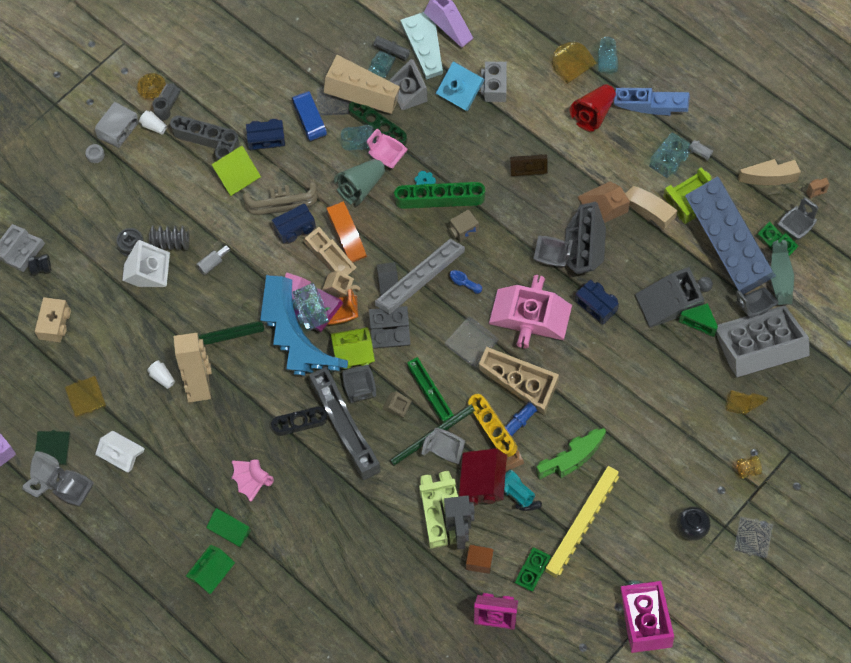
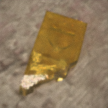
M731 390L728 394L726 411L746 415L765 403L768 397L755 393L746 395Z

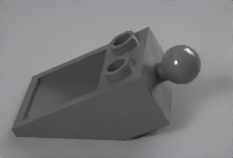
M687 267L662 278L636 293L635 296L649 327L652 328L679 318L684 310L703 305L704 298L701 291H710L713 282L708 277H702L696 283L690 267Z

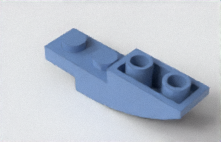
M616 88L614 105L640 113L671 115V112H688L690 94L689 92H653L652 88Z

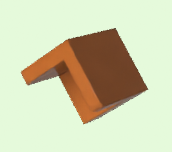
M470 545L466 570L490 574L493 549Z

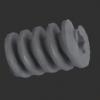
M152 225L149 233L150 245L158 248L161 246L162 249H166L168 245L170 250L174 246L177 250H180L182 245L185 250L189 248V230L185 231L184 226L181 227L180 231L177 230L176 226H174L173 231H170L169 226L166 227L165 231H163L162 226H159L158 231H155L154 225Z

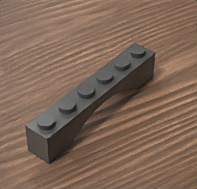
M327 367L310 374V383L362 480L364 481L380 473V464L351 417Z

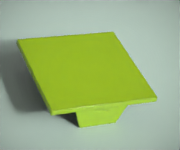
M243 146L238 147L211 164L230 196L261 177Z

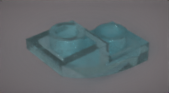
M379 51L372 59L368 71L385 79L395 61V57Z

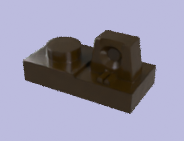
M547 154L510 157L511 176L548 174Z

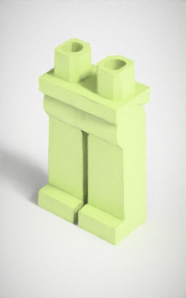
M449 471L439 473L440 481L434 483L432 482L431 475L421 476L419 489L423 502L430 549L448 545L441 505L444 511V498L458 497L455 479H452ZM455 530L448 531L450 545L456 544Z

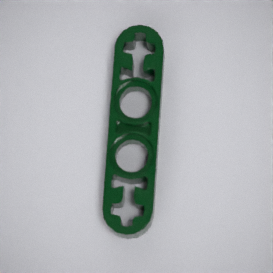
M355 102L349 104L350 115L373 132L376 129L380 130L384 125L389 126V131H381V134L394 139L402 137V140L398 139L397 141L404 146L406 145L407 134L404 130L370 106ZM359 107H360V110H361V111H359V110L354 111V108H359ZM368 116H374L376 120L374 122H368L366 118Z

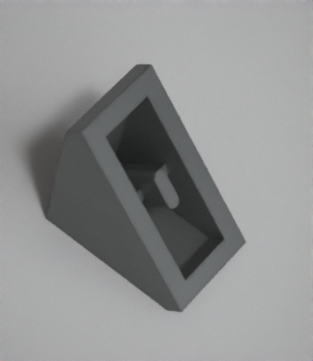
M395 262L377 265L380 294L383 295L398 282Z

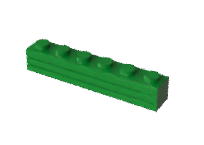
M416 357L407 362L409 371L442 424L453 417L454 414L419 358Z

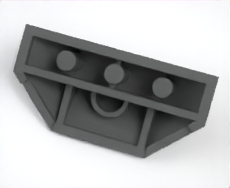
M597 202L579 205L577 213L572 217L566 228L565 242L568 243L570 239L573 240L570 256L566 264L576 274L594 271L604 262L606 226Z

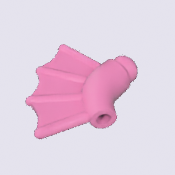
M259 460L231 462L234 467L232 479L238 484V492L245 494L250 502L253 501L262 485H272L274 478L261 469Z

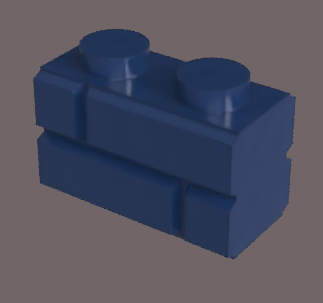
M270 119L268 122L252 121L250 124H246L249 150L286 146L282 120Z
M305 203L271 220L273 228L283 244L295 241L303 233H311L316 227L315 219Z
M589 280L575 294V302L602 325L618 311V299L612 294L608 295L604 291L603 286L598 282L594 283L592 280Z

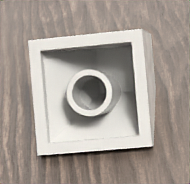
M138 240L124 263L122 281L137 287H166L170 252Z

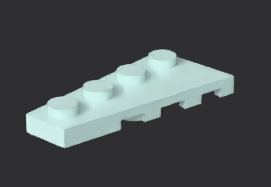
M424 12L400 20L426 80L443 74L436 24Z

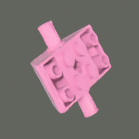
M534 275L531 288L514 285L497 290L489 324L520 331L516 344L520 348L523 341V348L529 347L531 334L564 340L572 305L555 293L543 291L542 288L545 281L543 276H540L538 282V275Z

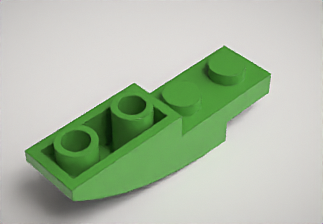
M605 428L600 430L594 429L587 436L582 438L579 436L572 439L568 445V452L563 451L556 455L554 459L541 461L536 467V474L539 480L555 472H558L560 478L581 467L594 455L602 444L606 434Z

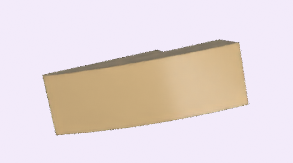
M773 159L741 169L738 180L739 182L754 185H781L798 181L801 171L795 160L778 165L776 160Z
M633 186L625 193L630 201L629 206L648 222L650 220L655 222L663 230L676 218L677 210L642 188Z
M320 227L303 240L307 247L332 272L339 270L349 275L357 268L334 240H330Z

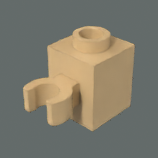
M337 270L328 274L322 291L339 298L348 296V289L357 292L361 288L357 285H352L354 278Z

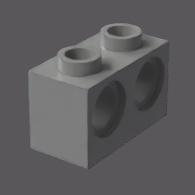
M485 62V69H481V77L485 79V84L481 86V95H485V102H506L507 62Z

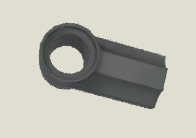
M166 84L159 97L153 100L154 114L162 121L170 117V110L181 93L175 84Z

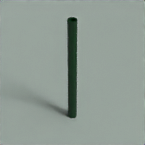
M470 404L437 428L448 430L475 411L474 407ZM434 430L390 459L394 466L422 448L425 439Z

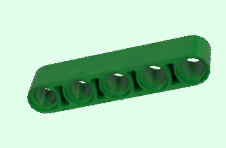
M480 182L401 185L394 191L395 204L401 209L477 206L485 201V186Z

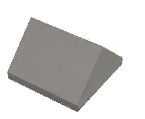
M411 59L389 80L400 86L397 101L401 110L427 102V87L414 59Z

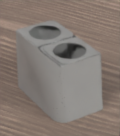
M114 102L95 127L97 138L120 148L129 134L138 125L137 114Z

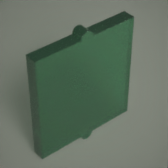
M55 430L38 431L35 452L46 453L57 459L59 465H67L70 432Z

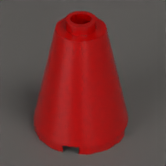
M604 84L571 104L570 115L572 119L575 117L578 121L576 124L580 128L590 132L600 128L615 99L616 92L614 88Z

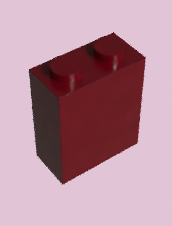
M498 448L463 452L459 497L469 496V503L473 502L474 506L478 505V503L494 504L495 501L503 500L507 455Z

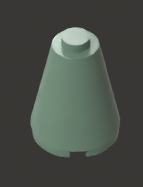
M372 159L338 173L334 177V183H338L339 186L337 189L338 193L347 203H355V206L359 205L384 175L385 166L380 160Z

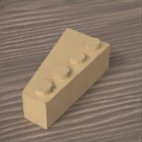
M486 347L479 363L481 372L525 403L530 402L533 404L538 412L545 415L559 382V374Z

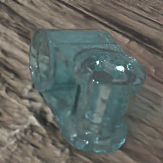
M604 37L600 41V48L598 50L599 72L618 71L616 42L611 37Z
M364 125L344 128L341 131L342 148L348 151L369 149L366 142L373 134L374 127Z

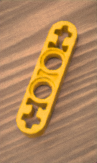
M481 394L472 395L468 405L471 404L474 407V415L496 448L505 453L507 457L513 456L517 451V444L486 398ZM478 400L480 401V405H481L484 409L481 410L479 407L476 406V405H477L476 402H477ZM491 413L492 419L489 422H484V416ZM496 428H501V435L498 437H494V430ZM505 440V442L509 444V450H506V447L502 443V441Z

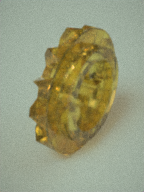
M149 73L139 79L137 89L140 96L154 100L155 97L161 94L166 82L161 75ZM154 84V85H155V88H152V89L149 91V87H148V86H152V85Z

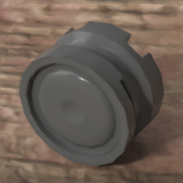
M126 228L118 234L117 245L121 254L128 257L138 240L144 242L141 232L134 228Z

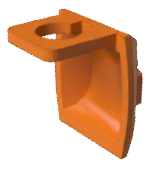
M348 289V296L339 297L343 304L327 325L344 323L358 318L357 295L354 294L352 289Z

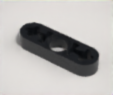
M318 406L277 416L271 422L272 431L278 436H283L322 426L327 422V412L324 408ZM316 413H320V420H317ZM307 415L310 416V420H311L310 423L308 422V417H307ZM297 417H303L305 422L298 426L294 424V420ZM288 420H290V422H291V426H292V427H290V428H289ZM279 422H282L283 429L279 430L277 427Z

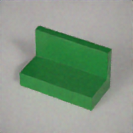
M210 545L187 573L186 577L198 584L208 594H211L235 562L220 548Z

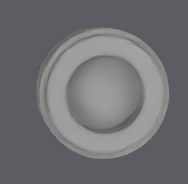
M97 144L90 145L85 152L88 161L91 163H99L105 156L103 148Z

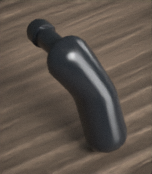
M538 500L524 508L516 504L515 508L521 511H533L541 508L542 502Z

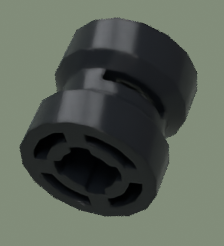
M43 254L41 257L30 256L28 258L31 275H36L39 272H51V262L48 254Z

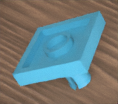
M453 61L436 94L468 111L485 79Z

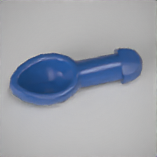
M458 270L450 271L449 276L455 284L464 285L476 294L482 292V286L468 280L465 273Z

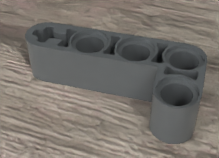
M175 116L170 121L173 135L176 138L214 148L217 161L222 156L240 147L238 135L232 129L184 116Z

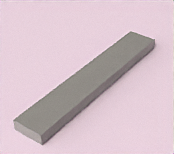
M449 239L375 300V305L391 314L464 253L465 247Z

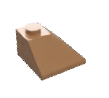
M611 181L578 196L582 205L591 202L598 203L604 223L627 213L629 210L630 201L620 186Z

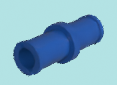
M528 402L518 414L515 413L512 416L513 419L505 426L511 436L521 426L524 427L526 421L537 412L533 404Z

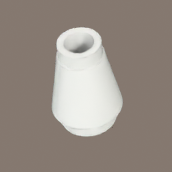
M146 110L140 117L139 123L144 128L161 135L167 129V125L152 111Z
M159 360L148 368L149 376L166 389H169L175 383L165 364Z

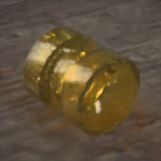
M757 455L751 456L749 459H737V469L741 479L748 478L752 474L755 476L762 474L761 462Z

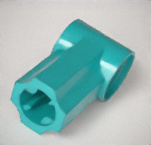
M512 470L506 472L504 495H509L523 508L528 507L533 502L535 493L521 482V479Z

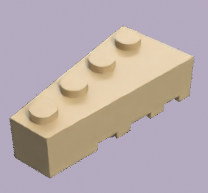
M336 55L326 75L323 93L392 114L397 104L400 86Z
M198 333L173 336L175 355L179 370L181 371L182 381L185 384L184 388L187 393L188 402L211 399L209 374H212V368L203 339H199Z

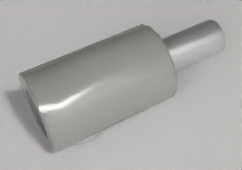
M224 246L218 252L213 250L196 264L197 268L203 275H206L222 262L221 257L229 252L230 249L228 246Z

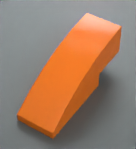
M344 201L328 207L327 215L346 256L352 263L367 257Z

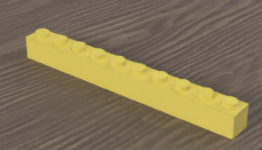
M610 466L606 468L547 565L545 572L555 578L562 574L564 564H568L569 556L574 554L575 546L580 544L583 539L581 536L588 531L589 527L587 526L594 521L595 513H599L601 503H605L607 499V493H611L613 483H617L619 471Z

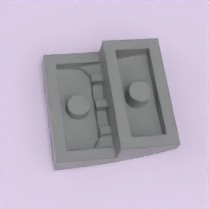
M12 224L0 239V260L24 272L29 265L28 258L36 256L45 243L42 239L28 234L25 229Z

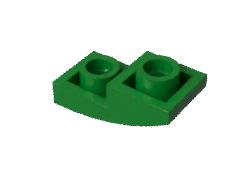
M770 221L755 235L771 250L774 241L778 240L779 243L782 240L787 241L789 256L799 247L786 233L782 234Z
M533 547L515 583L533 592L552 556Z

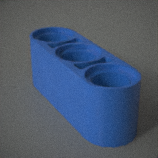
M310 92L293 96L294 107L308 140L312 141L326 136L327 132Z

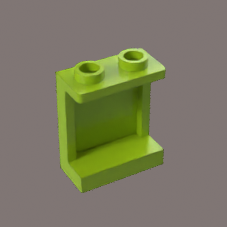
M702 167L698 169L696 175L674 188L672 185H669L664 190L663 198L677 210V215L684 224L697 217L685 195L712 180L711 175L704 171Z

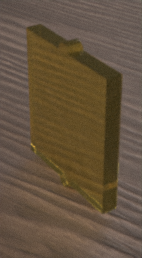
M95 376L85 380H78L77 383L65 387L75 417L93 413L94 410L106 406Z

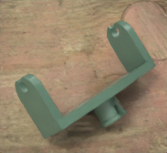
M777 240L773 242L771 268L776 277L771 279L776 300L779 302L778 305L792 304L794 272L787 251V241L782 240L779 243Z

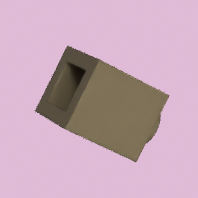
M469 209L450 220V234L453 238L456 237L459 242H462L479 232V222Z

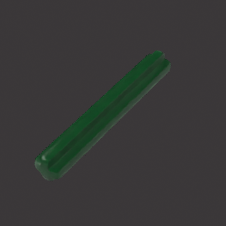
M256 321L198 336L199 339H203L204 345L263 332L264 325L262 321Z

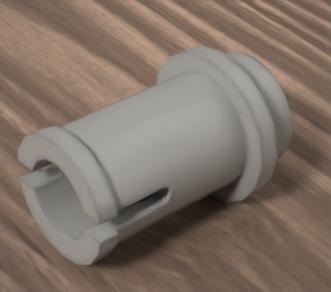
M694 140L689 147L691 153H696L706 159V161H708L713 153V150L702 145L699 140Z

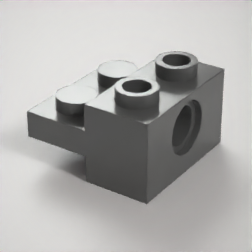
M407 306L398 307L391 314L380 308L369 309L373 348L411 345ZM385 327H397V329L383 330Z
M469 496L444 498L447 531L455 530L457 550L465 549V542L469 541L468 535L469 529H471V522L475 521L474 503H469Z

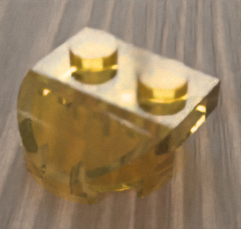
M578 42L562 44L553 53L552 66L555 71H559L567 84L597 64L587 48Z

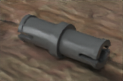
M377 36L374 41V47L387 51L389 55L393 54L405 61L409 57L410 50L397 45L395 41L390 42L380 36Z

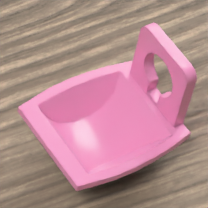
M376 129L367 140V145L370 149L368 153L374 159L380 160L385 166L392 169L408 150L396 139L385 134L382 135L379 129ZM377 136L376 143H372L373 139Z

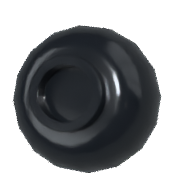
M699 507L683 509L676 520L679 534L689 541H697L704 538L711 527L708 514Z

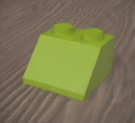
M368 327L331 333L335 358L348 360L347 368L341 369H348L353 365L359 364L361 366L369 365L371 362H375Z

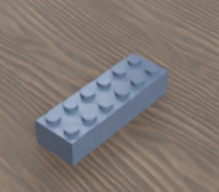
M719 177L712 179L685 195L737 289L743 295L776 277Z

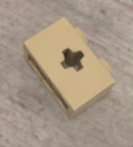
M43 297L35 328V334L39 340L61 342L62 336H65L67 330L66 320L70 318L71 308H69L66 300Z

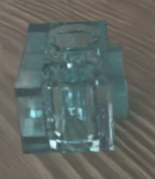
M672 132L651 157L649 167L666 178L671 173L675 174L680 166L679 163L682 160L685 161L690 154V143Z
M314 283L293 291L295 299L292 302L296 311H299L297 318L301 325L304 324L308 330H311L329 322L320 292Z

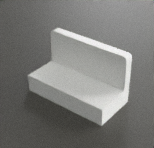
M111 431L100 438L95 455L126 472H130L136 457L142 454L145 448Z

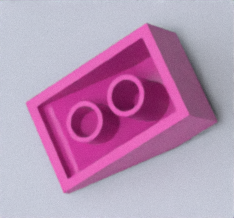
M656 581L621 586L631 653L672 648L674 633L662 582Z
M489 593L477 595L474 607V624L515 630L518 600H514L510 596L497 598Z

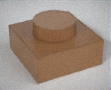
M827 178L815 179L809 184L806 192L809 199L827 192L830 184Z
M518 449L513 456L507 457L506 472L524 464Z

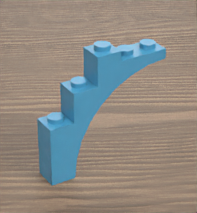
M266 275L260 321L267 322V326L276 327L273 345L280 346V350L289 351L287 369L294 371V375L305 376V372L313 373V369H322L323 366L328 367V370L332 371L347 368L348 360L335 358L323 353L303 333L293 308L292 279L283 276Z

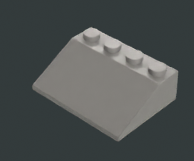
M785 305L770 309L768 312L753 318L746 316L719 324L716 331L728 364L736 377L810 356L809 337Z

